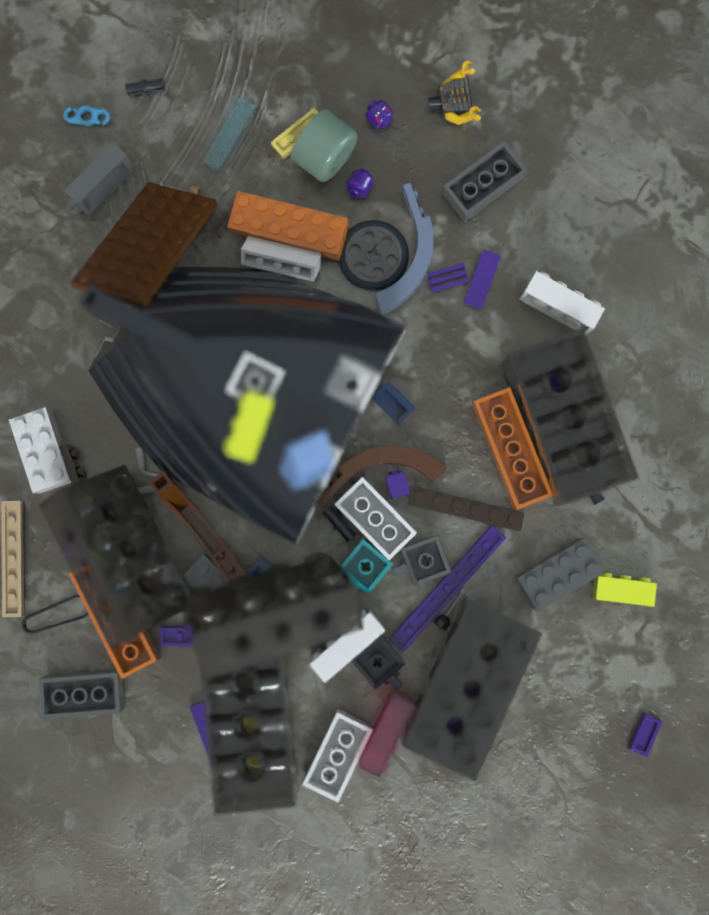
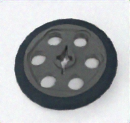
M379 220L363 221L348 230L340 261H338L339 266L345 277L355 286L367 290L384 289L393 285L404 274L409 260L408 245L404 236L393 225ZM365 233H372L374 239L371 242L365 241L363 238ZM383 238H390L392 240L391 246H383L381 242ZM354 245L359 246L361 249L357 255L350 252V248ZM375 245H377L376 255H378V257H375L372 261V264L370 265L371 255H369L368 253H372L374 251ZM388 256H395L397 262L394 265L388 264L386 262ZM362 263L365 266L364 272H356L354 269L355 265ZM380 268L383 270V276L380 278L374 277L373 270Z

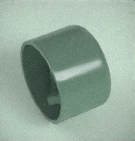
M323 109L312 118L300 134L293 147L291 159L318 181L326 182L342 168L357 143V132L331 111Z

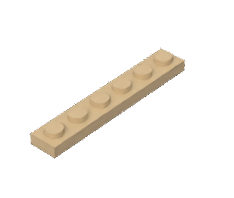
M1 501L2 617H23V501Z

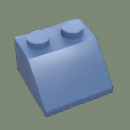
M321 430L287 446L280 472L294 490L308 487L313 481L319 478L324 479L331 473L330 470L334 460L326 432Z

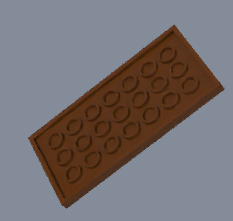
M148 182L72 279V288L86 291L89 285L122 303L145 308L216 208V199Z

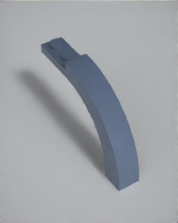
M411 183L404 184L402 192L416 231V255L410 268L399 281L387 289L375 293V299L381 314L400 306L417 290L426 275L432 257L433 228L430 216L422 218L424 216L423 208L417 204L418 194L416 188H412Z

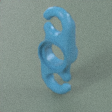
M67 107L63 112L64 119L71 124L91 126L95 123L99 125L98 116L101 114L105 115V120L102 121L103 125H106L110 120L109 112L103 108L75 107L73 108L75 112L73 118L68 117V113L72 110L71 107ZM90 112L91 118L83 120V113Z

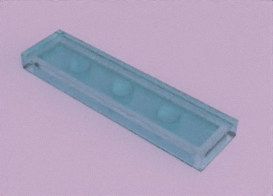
M239 97L204 158L203 163L221 172L256 110L255 105Z

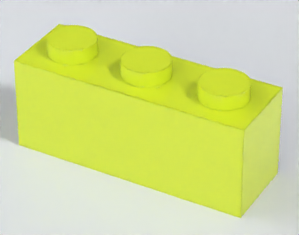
M249 391L246 396H242L239 408H242L239 417L235 416L232 424L234 429L233 435L228 437L225 444L226 454L254 463L274 405L273 399Z
M603 573L593 580L592 598L654 607L657 583L650 582L651 578L639 577V580H631L632 576L620 575L619 578H614L611 573Z

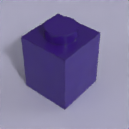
M399 469L388 472L389 476L385 477L391 499L411 494L404 472H400Z

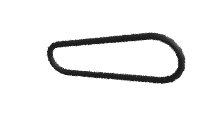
M74 595L63 601H60L56 604H53L40 611L28 615L22 621V628L28 634H35L41 631H45L54 627H58L67 623L83 619L88 616V612H86V614H84L83 616L67 620L58 624H54L48 627H44L35 631H28L26 629L25 622L27 619L35 615H38L44 611H47L51 608H54L58 605H61L67 601H70L74 598L80 597L79 595Z

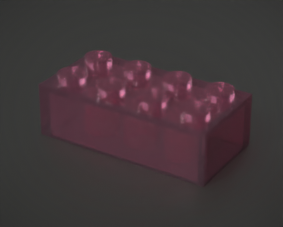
M392 688L358 760L359 768L379 778L382 773H386L390 762H388L391 755H395L399 744H397L399 737H404L408 728L406 726L408 719L412 720L417 709L412 697Z

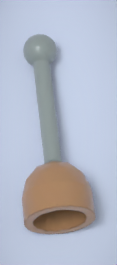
M162 182L157 183L159 185L167 186L170 188L182 190L197 195H202L201 186L191 185L188 187V189H183L174 186L164 185Z

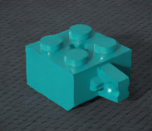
M362 539L338 568L346 575L344 580L347 582L341 591L348 595L353 588L358 590L360 587L369 594L393 563ZM362 562H370V570H361Z

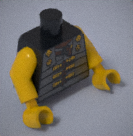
M465 61L462 69L457 70L438 87V96L428 98L429 109L440 108L441 118L456 125L469 122L472 119L475 121L481 119V116L475 115L481 110L477 106H472L469 79L466 77V74L473 75L475 73L473 68L468 70V67L473 64L470 61Z

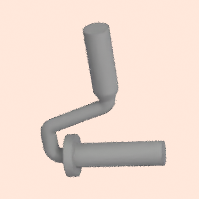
M141 447L135 448L137 465L141 474L154 477L160 474L145 471L146 465L143 449ZM149 485L131 489L130 492L131 496L134 497L153 493L154 490Z

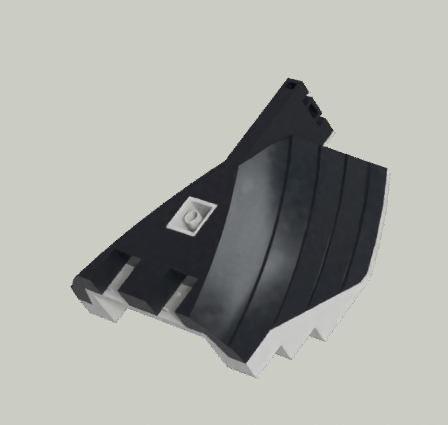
M175 267L168 274L145 308L122 303L89 285L79 302L81 307L94 315L98 320L117 329L114 338L105 337L88 371L115 414L161 471L164 470L174 480L294 544H298L330 474L324 479L319 478L313 481L308 487L294 490L280 472L287 446L324 430L334 460L330 470L332 472L385 366L389 365L407 328L406 325L361 303L346 300L326 291L309 287L275 272L259 269ZM350 380L356 381L358 384V388L353 392L346 389V383ZM248 391L273 399L274 401L254 463L226 454L227 450L225 449L228 437H232L234 432L232 428L235 416L239 417L242 409L239 408L240 400L243 395H247Z

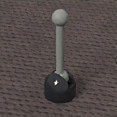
M465 588L459 590V595L447 613L437 616L433 622L444 631H447L450 626L449 615L462 595L467 593Z

